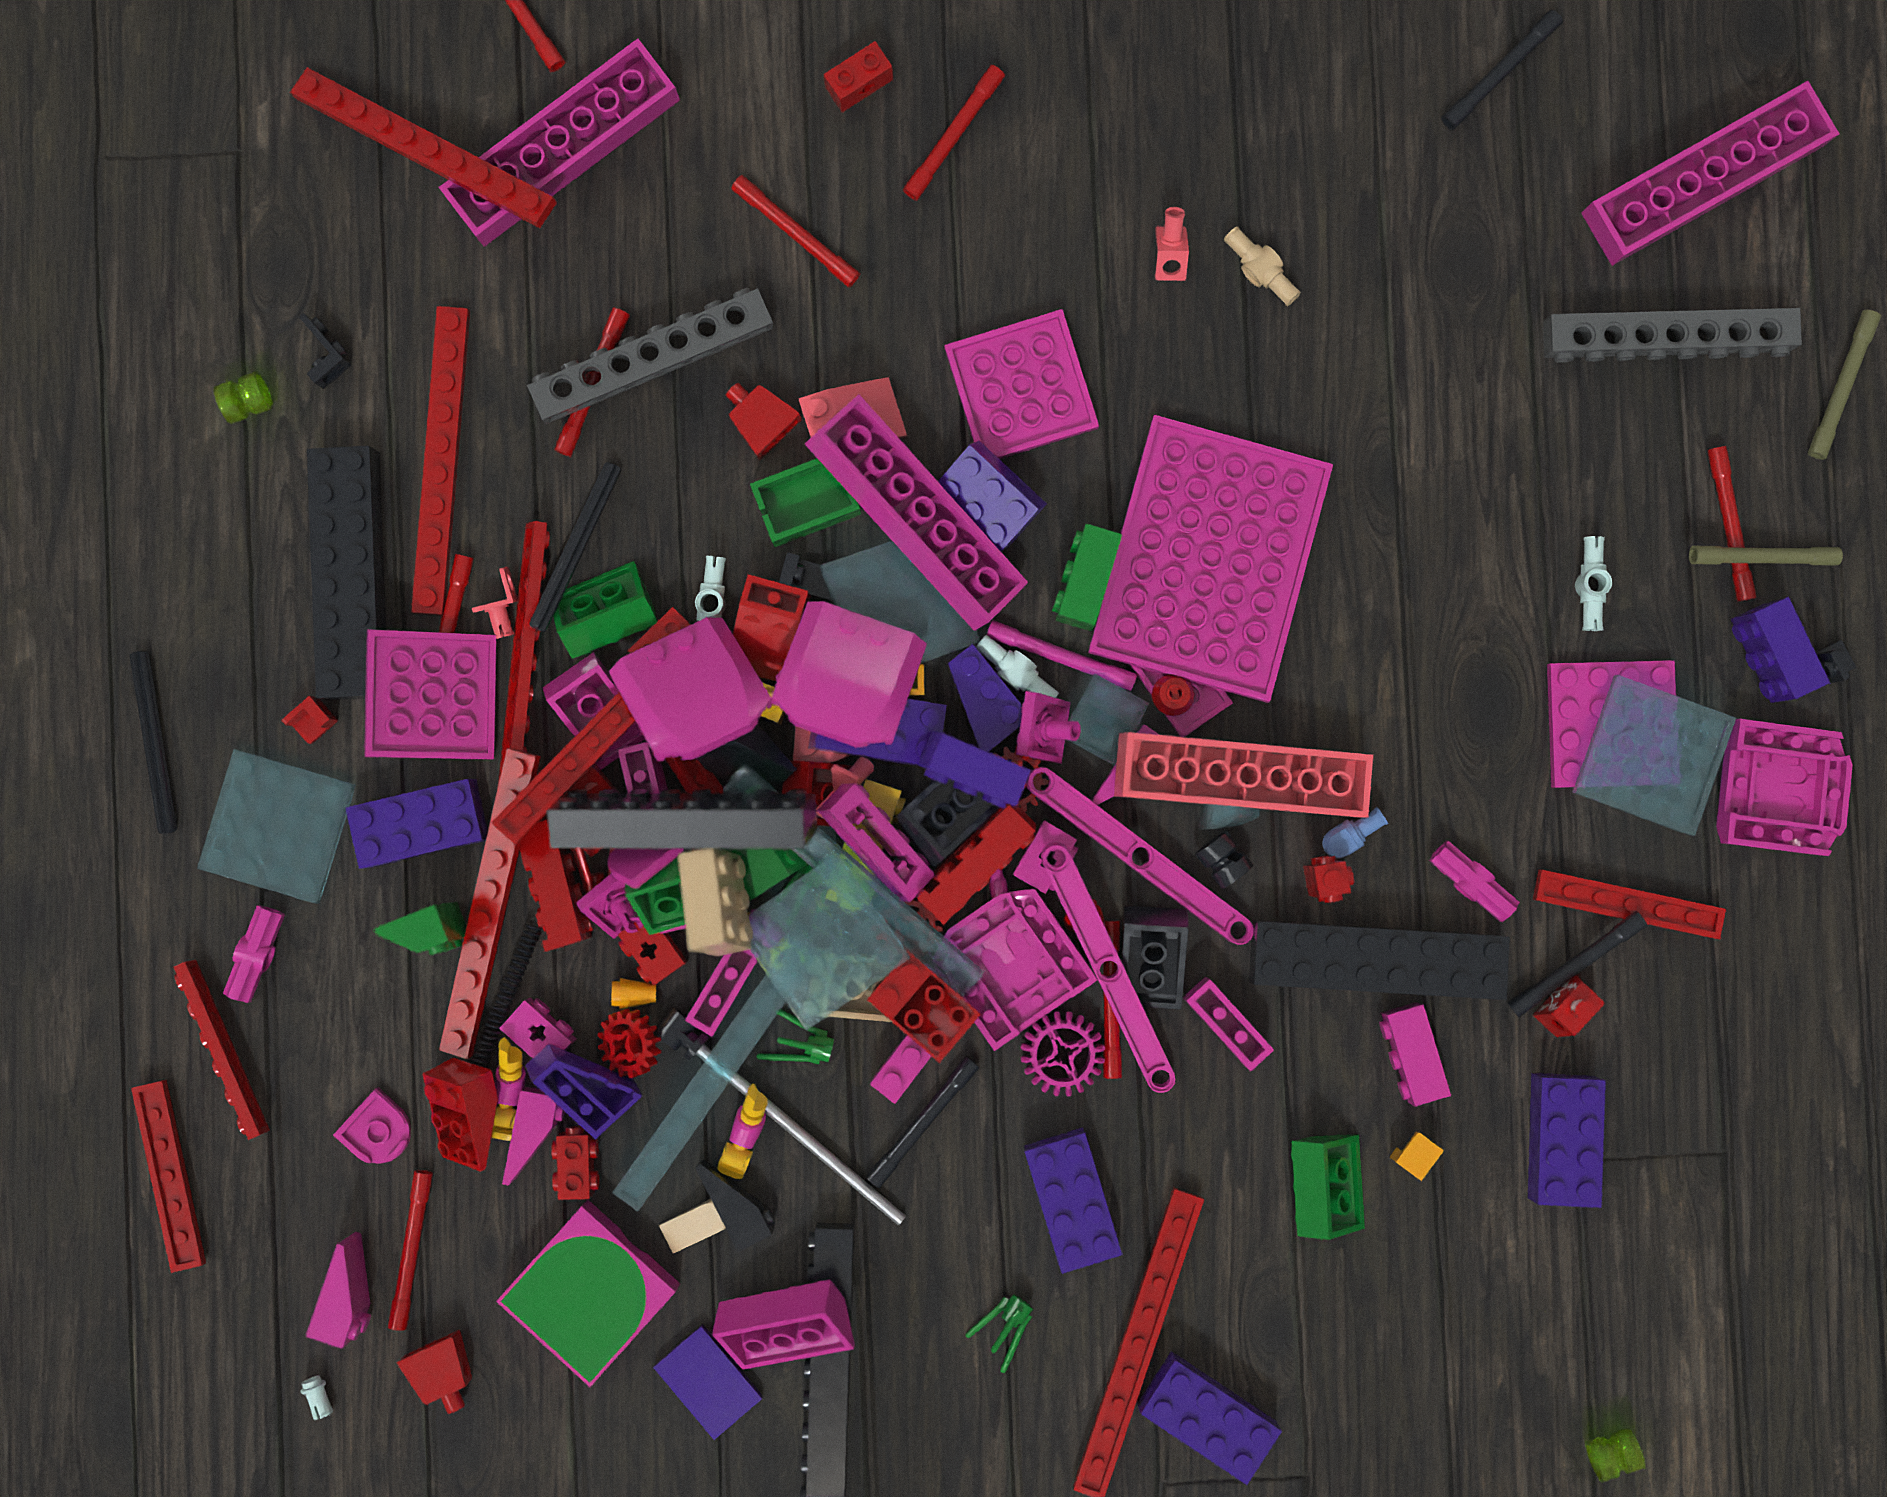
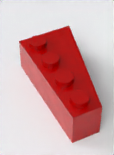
M1007 803L1005 809L1000 807L933 871L935 876L918 893L917 899L944 925L966 905L976 891L979 892L989 883L990 877L998 869L1000 871L1003 870L1014 858L1012 855L1020 847L1025 849L1035 839L1036 836L1033 833L1036 831V823L1018 805L1014 806Z
M548 820L538 822L522 838L520 853L525 870L527 872L532 871L533 877L528 879V886L531 896L536 902L539 901L540 907L537 909L536 918L538 926L542 927L544 932L547 933L548 939L542 941L544 951L546 952L592 938L590 931L594 930V924L591 919L580 911L576 904L585 894L581 883H576L573 871H576V864L572 853L567 854L566 848H551Z

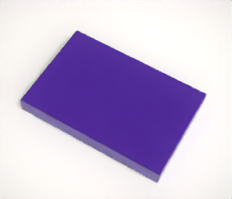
M703 1324L653 1367L713 1440L763 1398L759 1390Z

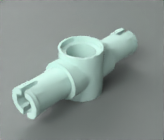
M1595 536L1583 538L1584 565H1581V575L1578 576L1575 582V590L1580 596V603H1583V631H1603V603H1606V593L1609 592L1612 586V578L1607 572V565L1603 564L1605 537L1601 536L1597 538ZM1590 576L1598 581L1599 587L1597 591H1593L1588 585Z
M706 556L704 583H700V591L695 599L697 621L706 617H722L726 607V600L724 598L725 586H722L726 558L716 557V566L714 567L715 557ZM708 595H715L719 603L716 610L712 612H707L703 607V600Z
M987 635L976 646V649L996 666L997 675L1016 691L1021 689L1024 692L1027 690L1028 692H1037L1054 698L1059 694L1058 691L1038 676L1039 672L1035 670L1037 666L1019 651H1007Z

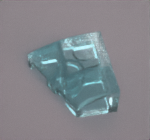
M1204 804L1203 817H1199L1198 829L1214 830L1243 825L1259 818L1260 809Z

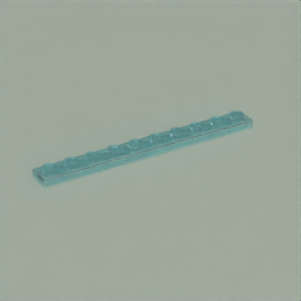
M746 764L742 766L722 789L724 791L741 789L743 794H755L756 790L772 789L774 793H778ZM817 827V832L805 849H792L961 997L983 976L984 971L819 827Z
M797 934L793 935L613 1191V1194L635 1210L639 1211L815 962L821 953L818 949Z

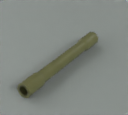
M1862 311L1853 334L1852 344L1827 409L1810 445L1808 455L1813 458L1824 460L1828 456L1840 417L1868 345L1874 337L1881 318V314L1876 311Z
M1692 546L1689 550V561L1691 564L1774 563L1838 566L1843 559L1840 547L1733 548Z

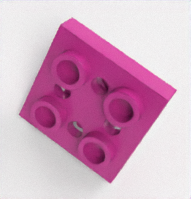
M1026 691L1025 700L1022 705V720L1020 733L1017 737L1016 754L1062 764L1065 739L1077 741L1081 733V726L1078 721H1068L1071 702L1037 692Z
M612 874L576 902L580 911L613 939L624 929L628 933L637 932L638 929L635 927L634 922L640 928L643 926L625 895V883L615 879Z

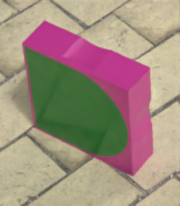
M587 1200L496 1302L584 1383L591 1387L671 1298L680 1283L650 1255L635 1247L616 1224L593 1203Z

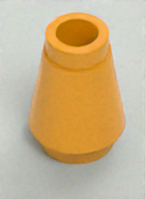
M620 978V981H612L611 1006H619V1009L656 1003V985Z

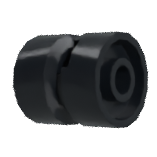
M1228 830L1214 837L1195 853L1205 868H1212L1211 876L1221 889L1238 880L1254 866L1244 851L1236 850L1238 843Z

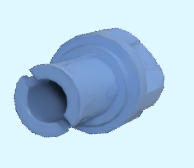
M1378 807L1369 812L1368 818H1360L1355 822L1347 819L1326 833L1322 842L1323 849L1327 855L1335 856L1336 859L1347 857L1365 845L1363 843L1366 841L1365 837L1382 826L1387 825L1388 822Z

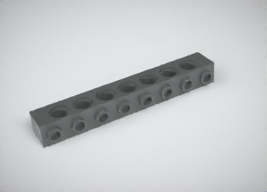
M750 288L737 291L732 295L733 299L724 303L721 300L713 301L704 306L705 311L694 315L693 312L682 314L675 319L676 323L667 327L664 324L656 325L647 330L648 335L638 339L635 336L627 337L618 343L619 347L608 351L607 348L596 350L589 355L590 359L581 363L578 360L570 361L560 367L562 371L550 375L549 372H545L533 377V383L528 384L527 387L544 424H549L771 330L773 322L758 288L750 291ZM733 311L740 312L744 316V320L737 325L731 324L727 320L728 314ZM710 323L716 328V331L712 336L706 337L699 333V327L702 324ZM682 335L687 339V344L683 348L676 349L670 345L672 337ZM647 347H653L658 350L659 354L656 359L647 361L642 358V351ZM625 359L630 363V367L626 372L618 373L613 370L615 361ZM590 371H596L601 374L600 381L595 385H588L584 382L585 375ZM562 383L570 384L572 392L567 397H559L555 394L558 385Z
M1800 308L1551 314L1543 321L1544 358H1554L1555 362L1573 361L1574 357H1585V361L1595 362L1604 360L1608 356H1616L1617 361L1633 360L1636 356H1647V360H1660L1666 358V355H1678V359L1696 358L1697 354H1708L1709 358L1717 359L1727 357L1729 353H1739L1741 358L1759 356V353H1770L1771 357H1783L1790 355V351L1802 345ZM1760 328L1766 330L1768 340L1761 337ZM1698 329L1705 332L1707 336L1706 342L1698 337ZM1729 329H1732L1736 332L1738 337L1737 341L1733 340L1729 336ZM1667 330L1675 334L1676 342H1672L1667 338ZM1636 331L1644 334L1645 343L1637 340L1635 336ZM1574 332L1583 336L1584 345L1575 342L1573 338ZM1605 332H1610L1614 336V344L1606 341L1604 337Z

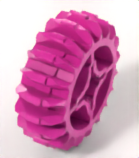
M1054 1011L1055 1021L1050 1022L1048 1016L1045 1015L1042 1017L1045 1026L1041 1028L1037 1022L1032 1024V1027L1037 1031L1035 1035L1025 1032L1024 1036L1032 1042L1031 1044H1021L1022 1050L1030 1052L1029 1055L1021 1056V1062L1032 1063V1065L1024 1069L1026 1075L1033 1072L1037 1073L1031 1080L1033 1085L1044 1080L1041 1087L1043 1092L1048 1091L1050 1085H1054V1096H1059L1060 1087H1065L1066 1095L1071 1096L1070 1086L1075 1085L1078 1092L1081 1093L1084 1091L1080 1083L1082 1080H1085L1090 1086L1094 1083L1092 1078L1088 1076L1090 1072L1095 1075L1101 1074V1070L1095 1067L1094 1063L1102 1064L1105 1062L1104 1057L1096 1055V1052L1104 1051L1105 1046L1103 1044L1094 1045V1042L1101 1038V1034L1097 1032L1089 1035L1094 1028V1024L1089 1022L1082 1027L1081 1025L1084 1022L1082 1015H1079L1074 1023L1071 1022V1011L1066 1012L1065 1020H1061L1059 1011ZM1056 1029H1072L1084 1038L1078 1041L1065 1042L1060 1038ZM1048 1034L1052 1042V1048L1049 1053L1044 1055V1058L1037 1061L1039 1043ZM1056 1039L1061 1046H1064L1065 1050L1067 1047L1071 1049L1067 1053L1070 1067H1067L1065 1061H1062L1061 1058L1055 1059L1054 1056L1058 1054ZM1088 1047L1087 1061L1084 1067L1077 1073L1073 1063L1074 1058L1078 1053L1082 1052V1049ZM1060 1065L1066 1070L1069 1077H1052L1042 1069L1047 1066Z

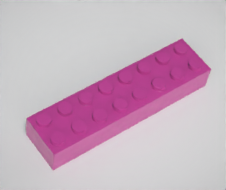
M636 39L478 158L553 196L680 101L676 87L640 40ZM450 180L439 187L484 247L521 220V218Z
M1806 81L1593 201L1581 214L1613 266L1822 148L1838 136L1839 132L1809 81Z
M860 394L805 443L809 450L974 631L989 623L1028 583Z

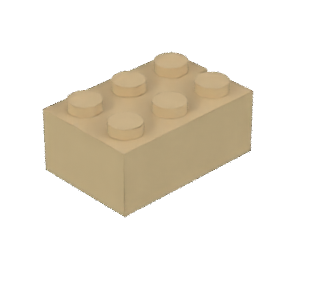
M705 848L678 854L688 949L714 956L752 949L753 929L747 915L749 897L744 889L743 877L746 870L741 856L719 848Z

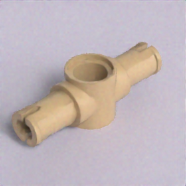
M1238 226L1226 235L1224 241L1242 258V271L1256 287L1261 285L1265 288L1269 287L1286 306H1289L1299 297L1301 292L1283 275L1284 270L1281 268L1283 262L1271 247L1265 245L1262 248L1259 244L1255 245Z

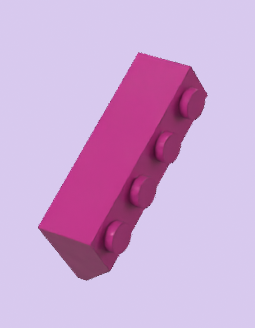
M831 1280L818 1281L813 1284L793 1286L787 1289L763 1292L757 1295L719 1302L712 1333L742 1370L854 1349L855 1344L845 1298Z

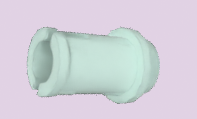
M320 1375L311 1377L301 1383L303 1387L301 1393L307 1397L314 1420L319 1419V1415L321 1419L333 1412L324 1388L326 1381L321 1380Z

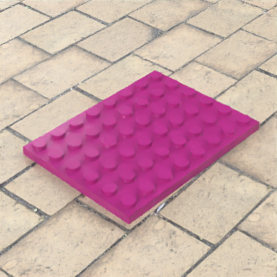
M1154 415L1123 523L1122 538L1100 607L1088 653L1162 674L1179 676L1194 683L1269 703L1333 464Z

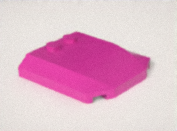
M808 602L772 694L771 702L775 706L777 704L789 716L788 719L795 726L854 747H867L868 744L885 742V745L892 744L927 643L912 632L827 602Z
M706 617L622 657L609 671L611 679L658 761H665L664 757L682 756L683 759L697 758L752 731L758 724L757 719L766 708L769 710L773 705L769 693L723 618Z
M1734 719L1725 738L1716 824L1720 842L1723 844L1829 856L1832 852L1829 848L1835 838L1841 836L1846 829L1853 764L1850 755H1845L1840 741V739H1844L1842 732Z
M1035 888L1000 893L948 929L932 959L948 985L981 1013L975 1024L994 1051L1098 980Z

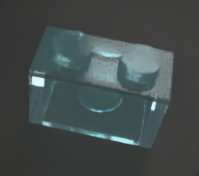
M1094 673L1068 720L1079 722L1081 726L1080 737L1077 741H1068L1115 765L1117 762L1119 733H1135L1149 703Z

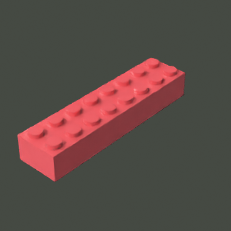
M1131 732L1119 733L1114 796L1368 818L1373 755Z

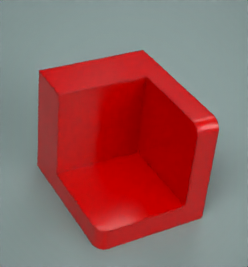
M308 696L281 721L286 726H293L308 744H313L339 720L320 699Z

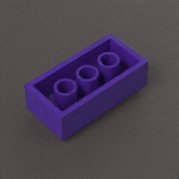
M907 699L892 744L885 745V742L868 744L867 747H854L811 732L808 749L918 766L932 731L943 733L947 705Z
M464 779L345 807L359 869L377 867L486 841L488 834L476 779Z
M1531 1073L1527 1198L1537 1205L1602 1208L1605 1112L1604 1079L1588 1075Z
M1083 1127L1024 1145V1152L1061 1273L1063 1274L1121 1256L1120 1245Z
M1172 1351L1137 1403L1141 1415L1246 1485H1248L1282 1432L1276 1420Z

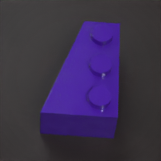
M972 644L950 661L948 668L978 748L990 752L1021 726L1022 705Z
M548 1044L525 1065L532 1082L595 1139L643 1096L634 1079L627 1076L620 1077L619 1073L615 1071H610L606 1067L551 1044Z

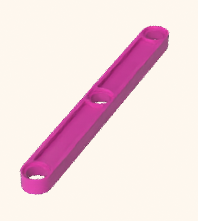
M1047 768L1031 770L1026 785L1032 794L1226 940L1237 945H1243L1251 940L1254 934L1253 925L1241 913ZM1040 772L1045 773L1049 778L1048 787L1042 791L1037 790L1033 786V778ZM1139 847L1145 848L1148 853L1147 862L1143 865L1135 864L1132 859L1133 851ZM1237 921L1243 922L1246 927V933L1240 939L1233 938L1230 932L1231 926Z
M1051 842L1043 848L1041 854L1046 872L1149 1087L1158 1093L1168 1092L1175 1084V1075L1068 848L1061 842ZM1054 849L1063 851L1065 854L1063 863L1060 865L1050 864L1047 861V855L1050 851ZM1105 961L1115 962L1118 966L1116 973L1111 976L1103 975L1100 972L1102 963ZM1157 1070H1165L1169 1073V1079L1164 1084H1156L1152 1081V1075Z

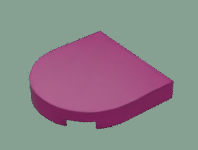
M615 848L608 858V867L615 879L637 889L674 860L684 849Z
M378 1087L375 1088L333 1136L360 1160L366 1163L381 1164L394 1160L404 1152L411 1138V1125L403 1109Z

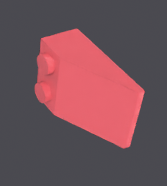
M889 377L831 388L798 398L810 437L858 394L899 439L907 437Z

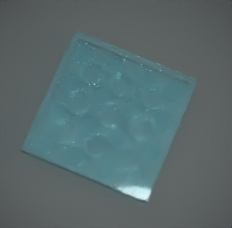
M893 541L820 566L835 606L912 632L926 642L927 645L920 664L980 642L976 630L974 631Z
M1614 675L1572 793L1683 834L1695 836L1736 718L1626 677Z
M234 749L197 869L319 904L347 816L345 807L350 806L356 784Z
M838 853L829 857L748 915V921L753 929L752 949L750 951L806 1031L910 958Z

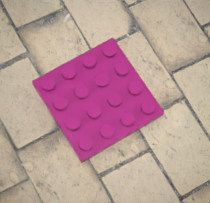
M1063 309L944 345L973 442L980 440L999 459L1099 428Z
M367 630L364 757L494 759L496 635Z
M1675 661L1547 664L1551 788L1679 785Z

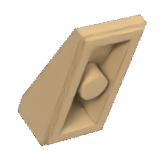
M711 1199L659 1225L672 1253L678 1252L726 1229Z

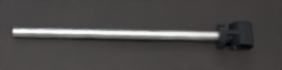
M673 1007L657 1025L654 1033L661 1037V1040L672 1049L677 1051L682 1046L687 1050L683 1056L688 1061L695 1054L746 1096L751 1084L707 1048L704 1043L709 1036L704 1032L700 1036L693 1032L697 1027L686 1022L687 1015L678 1008ZM767 1098L768 1104L765 1113L893 1222L899 1225L905 1219L906 1215Z

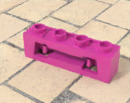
M855 783L841 784L817 811L897 901L911 902L935 876L928 867L930 865L929 861L922 854L915 852L909 846L910 840L900 830H895L888 822L890 820L888 814L881 808L873 805L868 799L870 795L865 788ZM862 822L891 856H896L900 861L894 860L891 862L863 829H856L853 824L859 825Z

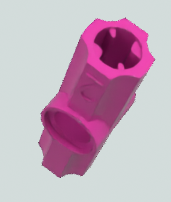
M1445 841L1432 854L1429 861L1454 882L1453 886L1466 898L1481 905L1499 922L1503 923L1515 912L1520 902L1494 881L1495 877L1480 863L1471 861L1450 841Z
M257 905L247 933L239 940L233 953V961L235 963L223 992L227 997L246 1003L252 1001L262 973L269 968L275 954V947L273 945L285 914L270 907Z

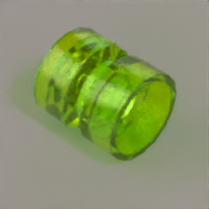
M257 371L239 377L238 383L230 380L214 386V396L224 418L230 424L247 419L249 412L258 415L273 409V401L269 389Z
M1629 1428L1611 1433L1608 1440L1601 1436L1585 1442L1589 1461L1601 1482L1620 1477L1622 1470L1629 1474L1645 1468L1642 1450L1635 1435Z

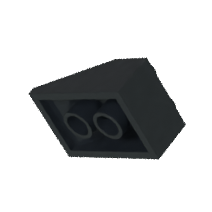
M758 724L752 731L695 758L706 770L746 791L761 783L764 789H772L775 792L797 770Z
M948 779L947 784L935 780L905 807L891 823L897 830H900L908 837L910 844L934 868L995 812L999 806L981 799L983 793L980 791L977 792L976 796L952 787L955 782L954 780Z
M1124 907L1121 962L1143 1007L1181 1009L1188 938L1187 909Z

